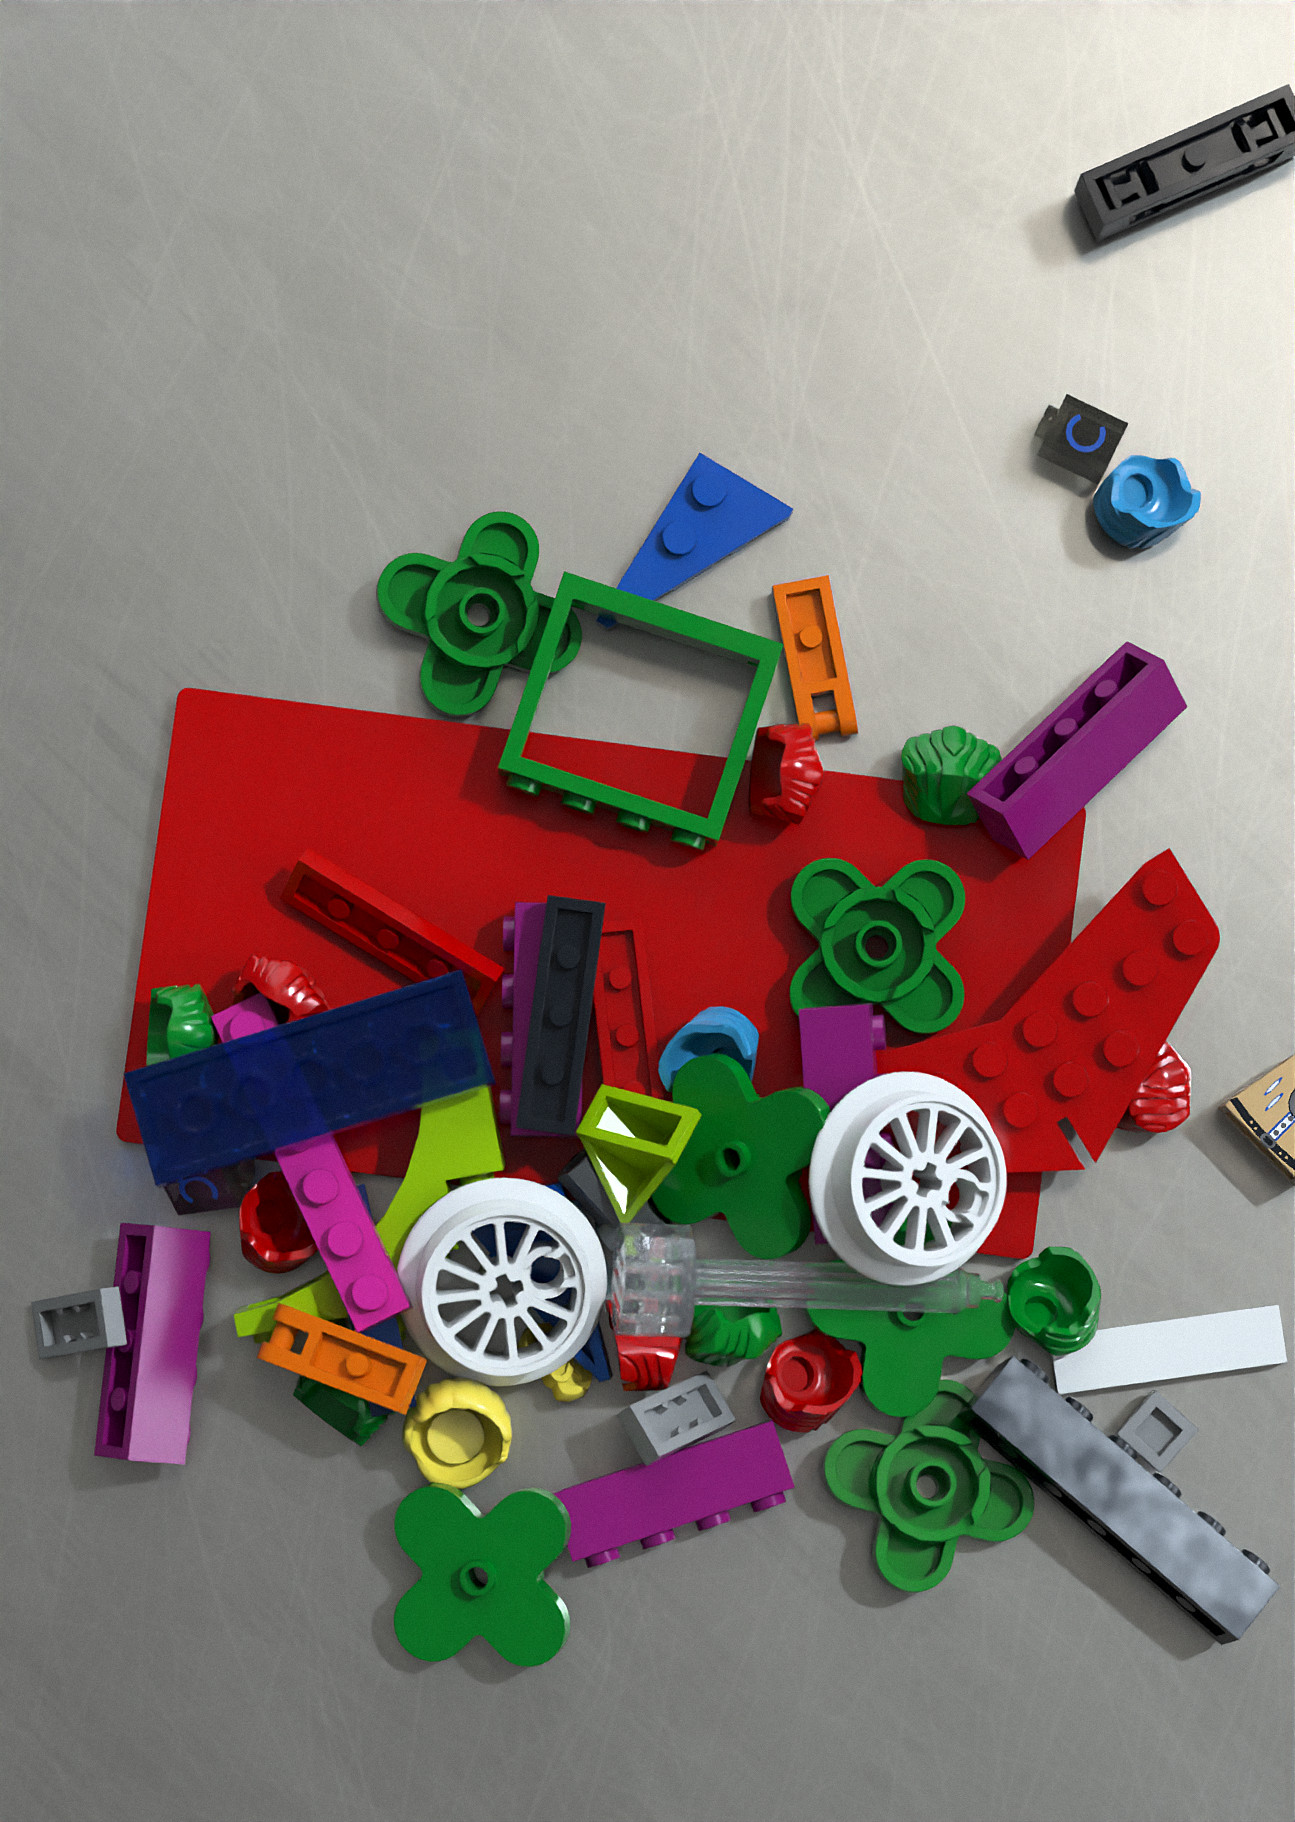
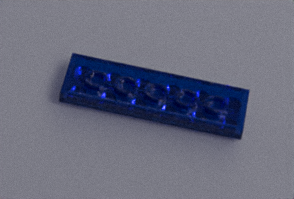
M462 970L123 1073L155 1186L158 1188L497 1084Z

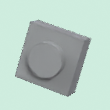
M1153 1390L1115 1434L1128 1443L1158 1473H1161L1199 1429L1156 1390Z

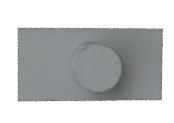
M119 1286L31 1302L39 1359L127 1345Z
M707 1370L638 1401L617 1415L646 1466L718 1433L736 1421Z

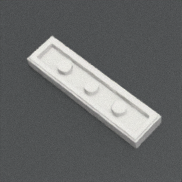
M1279 1305L1100 1329L1096 1331L1094 1338L1084 1348L1061 1356L1050 1354L1057 1394L1287 1362Z

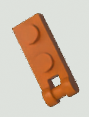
M829 575L772 585V594L781 641L784 644L783 651L798 725L809 723L812 728V737L815 738V741H819L818 735L838 731L841 737L858 734L857 719ZM832 693L835 709L814 713L811 697Z
M278 1303L272 1320L277 1322L269 1343L262 1342L256 1358L406 1415L426 1365V1359ZM298 1331L309 1334L301 1355L291 1352Z

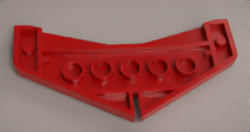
M1168 848L1145 862L1001 1020L876 1054L877 1073L919 1072L941 1078L963 1091L976 1103L990 1123L1003 1152L1006 1173L1086 1170L1058 1121L1065 1117L1068 1118L1096 1164L1214 957L1220 944L1219 928L1171 849ZM803 1075L794 1077L772 1092L775 1093L792 1087L804 1088ZM911 1110L907 1112L906 1117L916 1140L919 1113ZM938 1117L935 1143L947 1127L939 1121ZM888 1122L881 1131L892 1132L894 1148L901 1152L890 1122ZM960 1140L954 1145L946 1160L962 1153ZM966 1165V1166H964V1167H962V1168H959V1169H963V1170L969 1171L968 1165Z

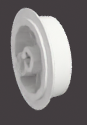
M895 1072L881 1075L866 1081L849 1092L834 1107L825 1120L824 1128L820 1130L813 1148L809 1172L810 1198L814 1215L823 1236L834 1252L858 1273L881 1283L902 1286L919 1285L942 1278L958 1269L977 1252L993 1229L1001 1213L1007 1180L1005 1160L1001 1146L990 1123L976 1103L953 1084L941 1078L919 1072ZM911 1110L919 1113L916 1140L906 1117L907 1112ZM938 1117L939 1121L947 1127L935 1143ZM888 1122H890L901 1152H898L879 1136L880 1130ZM960 1140L962 1153L946 1160L954 1145ZM869 1147L887 1160L882 1170L864 1167V1160ZM968 1165L969 1171L963 1170V1169H959V1168H962V1167ZM912 1172L915 1177L920 1179L919 1186L915 1181L911 1180ZM862 1178L880 1179L883 1191L864 1200ZM955 1182L958 1185L960 1197L956 1207L950 1211L945 1204H949L948 1192L951 1185ZM894 1202L895 1204L878 1228L870 1217L871 1211L887 1203ZM908 1215L905 1244L900 1246L893 1242V1236ZM927 1218L935 1240L927 1242L923 1247ZM947 1221L952 1222L951 1228H949Z
M490 1178L459 1187L440 1198L427 1209L412 1228L403 1246L397 1267L398 1277L413 1306L412 1309L402 1313L401 1317L416 1346L428 1359L445 1372L455 1377L476 1380L487 1386H513L528 1383L562 1367L580 1351L592 1335L600 1319L606 1298L607 1268L605 1256L596 1232L588 1219L572 1202L558 1192L544 1185L517 1178ZM506 1221L527 1224L513 1257L507 1256L504 1234V1223ZM493 1223L497 1256L488 1259L470 1233L481 1226ZM539 1230H543L553 1237L551 1241L533 1242ZM459 1240H463L481 1263L478 1271L446 1258L448 1252ZM540 1256L545 1258L551 1257L560 1261L558 1275L548 1283H537L530 1279L531 1264ZM444 1269L475 1282V1286L437 1290L438 1273ZM506 1274L511 1282H514L511 1285L513 1294L506 1298H502L498 1291H493L497 1288L495 1278ZM568 1287H572L569 1302L564 1307L546 1300L562 1294ZM478 1299L476 1303L450 1322L441 1319L438 1311L439 1304ZM533 1306L559 1317L560 1320L551 1331L543 1333L527 1311V1308ZM488 1312L475 1343H466L455 1336L456 1333L476 1318ZM516 1316H520L538 1339L536 1342L519 1349L516 1346L514 1318ZM500 1318H504L507 1348L503 1351L485 1350L497 1321Z

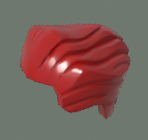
M796 723L759 727L754 739L750 769V813L762 816L767 815L769 818L774 819L779 817L783 821L789 822L791 820L793 824L799 825L825 778L823 765L815 745V738L812 737V728L809 723H802L800 726Z
M251 954L231 988V991L235 993L233 1006L260 992L269 998L294 1051L300 1052L308 1041L307 1037L312 1036L316 1028L324 1024V1020H328L333 1016L328 1002L324 999L322 990L316 986L314 976L309 974V970L299 967L291 961L270 960L265 956L261 958L256 954Z
M1167 1041L1163 1044L1116 1128L1133 1133H1162L1176 1128L1189 1117L1191 1068Z
M283 1171L269 1172L247 1192L239 1204L241 1251L244 1258L258 1269L268 1273L281 1274L299 1268L318 1251V1247Z
M651 1289L644 1291L642 1296L636 1294L632 1298L624 1297L622 1299L605 1300L606 1309L609 1312L610 1328L614 1330L620 1376L622 1380L630 1382L622 1383L623 1391H658L667 1389L675 1369L683 1339V1326L672 1305L665 1301L664 1297Z
M814 1329L782 1342L775 1347L767 1365L760 1394V1403L763 1409L777 1425L784 1429L801 1433L818 1430L823 1423L827 1424L861 1382L863 1371L857 1353L849 1349L846 1350L835 1338L825 1336Z

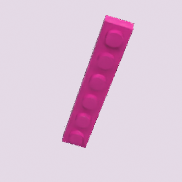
M260 992L211 1016L356 1331L363 1333L412 1309L413 1306L270 999Z

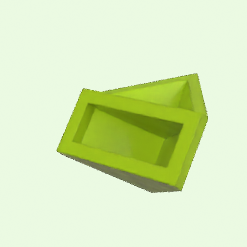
M601 1084L576 1134L581 1139L623 1229H625L675 1166L701 1114L695 1108Z

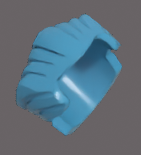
M1131 455L1123 460L1103 481L1094 494L1093 505L1100 525L1111 538L1123 546L1127 545L1129 549L1136 547L1143 549L1156 545L1163 539L1168 538L1192 519L1195 513L1199 512L1201 492L1191 489L1186 472L1176 458L1155 459L1142 455Z
M723 1006L708 1007L704 1011H700L672 1038L659 1060L658 1073L666 1090L672 1092L675 1076L687 1061L713 1053L724 1054L736 1060L744 1068L752 1082L759 1041L758 1030L747 1017L732 1008Z

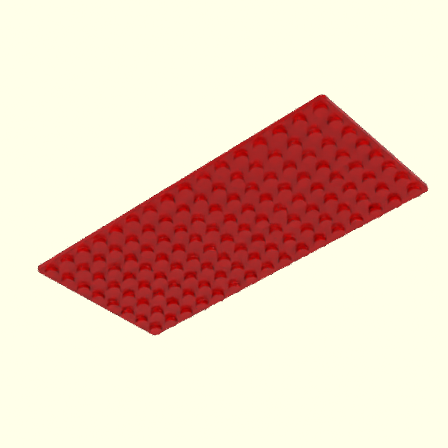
M184 688L178 693L116 1134L120 1140L127 1143L278 1162L221 1038H219L218 1045L212 1052L209 1062L193 1086H189L186 1082L180 1084L146 1075L151 989L181 985L193 987L194 984L200 983L215 1015L233 1006L235 993L231 991V988L250 955L256 954L261 958L265 956L270 960L291 961L299 967L309 970V974L314 976L316 980V986L322 990L324 999L329 1004L333 1016L328 1020H324V1024L316 1028L312 1036L307 1037L308 1041L300 1052L294 1051L350 1172L405 1179L419 1135L424 1086L420 1042L423 1038L480 1028L505 1158L504 1169L495 1171L494 1177L523 1179L541 1185L559 1181L557 1179L558 1172L565 1167L573 1156L584 1148L581 1139L512 1138L511 1125H500V1090H512V1067H501L502 1032H513V1009H502L503 974H514V951H503L504 916H515V902L547 903V895L606 903L604 921L643 917L659 1060L672 1038L700 1011H704L708 1007L723 1006L732 1008L747 1017L758 1030L759 1041L756 1065L751 1083L756 1094H760L759 1097L765 1098L772 1094L773 1090L794 1077L803 1075L800 1023L790 1005L789 988L797 969L818 949L816 940L798 923L791 909V889L797 875L804 867L811 862L823 858L841 859L855 866L875 887H882L905 865L917 860L928 859L939 861L950 867L963 884L965 891L963 913L954 927L936 944L937 951L955 968L961 977L964 986L962 1009L957 1018L944 1030L934 1034L920 1035L904 1030L880 1006L874 1005L873 1015H884L886 1050H876V1054L1001 1020L1070 945L1086 810L1083 807L1044 846L1027 860L994 841L981 819L968 825H944L915 817L904 803L903 780L824 770L825 778L822 786L815 793L814 800L799 825L793 824L791 820L789 822L783 821L779 817L774 819L769 818L767 815L762 816L750 813L749 783L751 761L745 760L717 847L705 843L702 851L672 842L670 839L673 832L653 825L650 826L648 833L624 827L615 822L617 813L599 807L595 808L593 815L567 808L560 804L563 795L542 788L539 796L536 797L506 786L508 777L499 775L498 766L511 729ZM535 732L529 733L521 756L707 819L728 759L727 757ZM306 849H312L505 968L476 1019L280 899L298 859ZM872 937L867 940L865 948L871 957L881 958L886 954L887 944L882 938ZM594 998L582 1075V1120L601 1084H603ZM662 1083L664 1101L673 1103L672 1092L667 1091ZM809 1166L802 1170L798 1183H802L800 1187L811 1213L810 1232H814L813 1208L809 1188ZM1043 1171L1006 1173V1193L1001 1213L993 1229L977 1250V1254L1025 1259L1032 1254ZM915 1176L911 1177V1180L915 1181L919 1186L920 1179ZM459 1178L450 1180L451 1185L461 1186ZM955 1182L951 1185L948 1192L949 1204H945L950 1211L956 1207L960 1197V1191ZM567 1190L569 1200L577 1201ZM722 1212L709 1218L727 1221Z

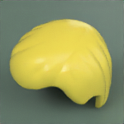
M465 1377L446 1378L439 1383L428 1385L424 1392L419 1393L415 1397L417 1406L409 1408L402 1429V1442L405 1449L416 1460L417 1467L422 1476L430 1483H444L457 1489L469 1488L485 1479L499 1465L506 1461L512 1439L511 1417L506 1411L503 1400L487 1385Z

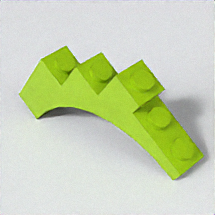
M480 1028L423 1038L420 1042L424 1090L419 1135L405 1179L388 1210L375 1225L396 1271L400 1254L409 1233L429 1207L452 1191L450 1180L459 1178L462 1187L476 1181L495 1178L494 1172L503 1170L505 1167V1158ZM459 1240L451 1248L450 1251L458 1250L462 1243L461 1240ZM448 1252L446 1258L451 1260L450 1252ZM329 1270L282 1295L241 1306L234 1313L237 1336L253 1335L255 1344L270 1341L277 1323L272 1320L278 1303L345 1327L344 1318L348 1317L347 1309ZM400 1314L396 1316L401 1340H405L407 1338L405 1330L407 1329Z

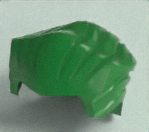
M956 725L908 738L901 754L904 803L915 817H919L924 821L944 825H968L969 823L977 822L980 817L967 793L1002 760L999 749L994 745L988 744L983 739H978L974 734L966 732L965 729Z
M200 983L194 984L193 987L181 985L151 989L146 1075L180 1084L186 1082L189 1086H193L209 1062L212 1052L218 1045L220 1035L211 1018L214 1013Z
M1049 1246L1039 1254V1257L1031 1258L1013 1270L1007 1283L1008 1305L1012 1324L1021 1334L1054 1356L1076 1352L1090 1343L1098 1328L1101 1288L1092 1268L1078 1252L1068 1247Z
M745 1288L717 1292L678 1302L684 1339L686 1340L685 1354L692 1360L719 1367L727 1365V1367H730L742 1360L756 1359L764 1353V1350L771 1343L782 1336L780 1317L777 1314V1307L774 1305L771 1294L764 1295L762 1302L757 1303L752 1293Z
M302 1375L298 1377L293 1396L304 1406L359 1446H362L371 1437L370 1435L380 1428L379 1425L384 1424L389 1419L388 1415L392 1416L396 1413L392 1412L372 1417L367 1400Z

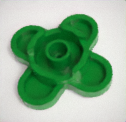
M497 511L478 518L465 533L454 562H448L424 553H408L391 561L383 570L378 580L376 599L384 618L396 628L424 637L427 640L428 645L419 670V687L426 702L443 715L465 717L482 709L492 698L502 668L505 666L530 674L555 598L538 593L531 586L539 559V542L530 524L516 514ZM473 606L483 607L488 613L487 623L482 626L473 625L467 616L469 608ZM572 609L549 675L557 673L569 665L580 649L582 629L580 621Z
M837 858L816 860L799 872L791 889V909L798 923L816 940L818 949L797 969L790 984V1005L798 1020L799 1009L873 1003V1006H880L904 1030L914 1034L929 1035L944 1030L957 1018L964 1003L963 982L955 968L936 949L937 942L958 922L965 906L963 884L950 867L935 860H917L902 867L882 887H875L855 866ZM872 937L882 938L887 944L886 954L881 958L871 957L865 948L868 939Z
M713 1053L693 1058L687 1061L677 1072L673 1082L672 1097L673 1103L695 1108L700 1112L701 1117L675 1166L651 1195L655 1205L665 1217L679 1224H694L722 1212L741 1247L757 1258L770 1260L795 1252L806 1241L811 1227L809 1205L800 1187L802 1183H798L802 1175V1170L810 1166L817 1136L820 1130L824 1128L825 1120L831 1113V1109L819 1094L803 1087H792L772 1093L765 1098L759 1097L760 1094H756L744 1068L727 1055Z
M908 1215L893 1236V1242L900 1246L905 1244ZM927 1218L923 1247L927 1242L935 1240ZM947 1221L949 1228H951L952 1222ZM841 1259L829 1261L817 1267L807 1278L802 1291L803 1311L812 1327L825 1336L856 1341L862 1347L860 1363L863 1374L859 1383L860 1391L866 1402L873 1409L891 1417L912 1416L920 1413L931 1404L939 1389L942 1363L946 1356L964 1359H986L992 1357L1009 1344L1015 1331L1009 1313L1007 1294L992 1283L961 1278L957 1275L956 1270L942 1278L924 1284L910 1286L891 1285L875 1281L858 1273ZM909 1298L915 1299L919 1306L918 1317L913 1321L905 1318L902 1313L903 1303Z
M940 1380L938 1392L927 1408L915 1415L902 1417L897 1436L869 1429L852 1430L837 1438L828 1447L822 1461V1479L829 1494L845 1507L877 1516L878 1525L872 1548L875 1569L888 1586L904 1593H919L929 1590L938 1585L947 1576L952 1566L957 1540L960 1536L987 1543L1003 1542L1020 1534L1029 1524L1034 1512V1494L1026 1477L1010 1465L981 1457V1454L978 1452L981 1437L957 1417L974 1393L965 1385L953 1380ZM920 1477H929L934 1481L936 1490L931 1498H924L918 1492L916 1483Z
M430 1483L414 1490L402 1500L394 1521L396 1538L401 1548L422 1571V1577L401 1597L394 1613L396 1636L408 1653L424 1661H443L457 1654L477 1635L483 1636L505 1660L518 1666H538L546 1663L559 1653L569 1637L570 1616L563 1600L544 1581V1570L563 1553L571 1535L569 1513L557 1496L541 1488H522L506 1496L490 1512L482 1513L457 1488L444 1483ZM474 1567H479L487 1573V1585L478 1580Z

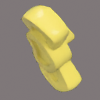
M550 1323L537 1324L543 1333H548L553 1328ZM529 1327L523 1331L517 1343V1349L526 1347L538 1340ZM572 1358L559 1369L540 1379H542L546 1387L552 1389L554 1398L557 1401L571 1402L586 1395L592 1383V1373L584 1369L582 1365L574 1363V1358Z

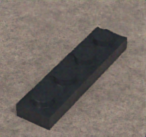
M547 895L516 1129L574 1136L606 903Z

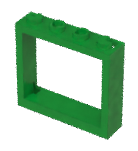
M564 571L498 766V773L508 777L506 786L521 790L524 794L538 797L542 788L563 795L560 804L575 811L593 815L595 808L599 807L617 813L615 822L624 827L648 833L650 826L653 825L673 832L670 840L681 846H690L702 851L705 843L717 847L784 644ZM572 607L757 668L708 819L521 757Z

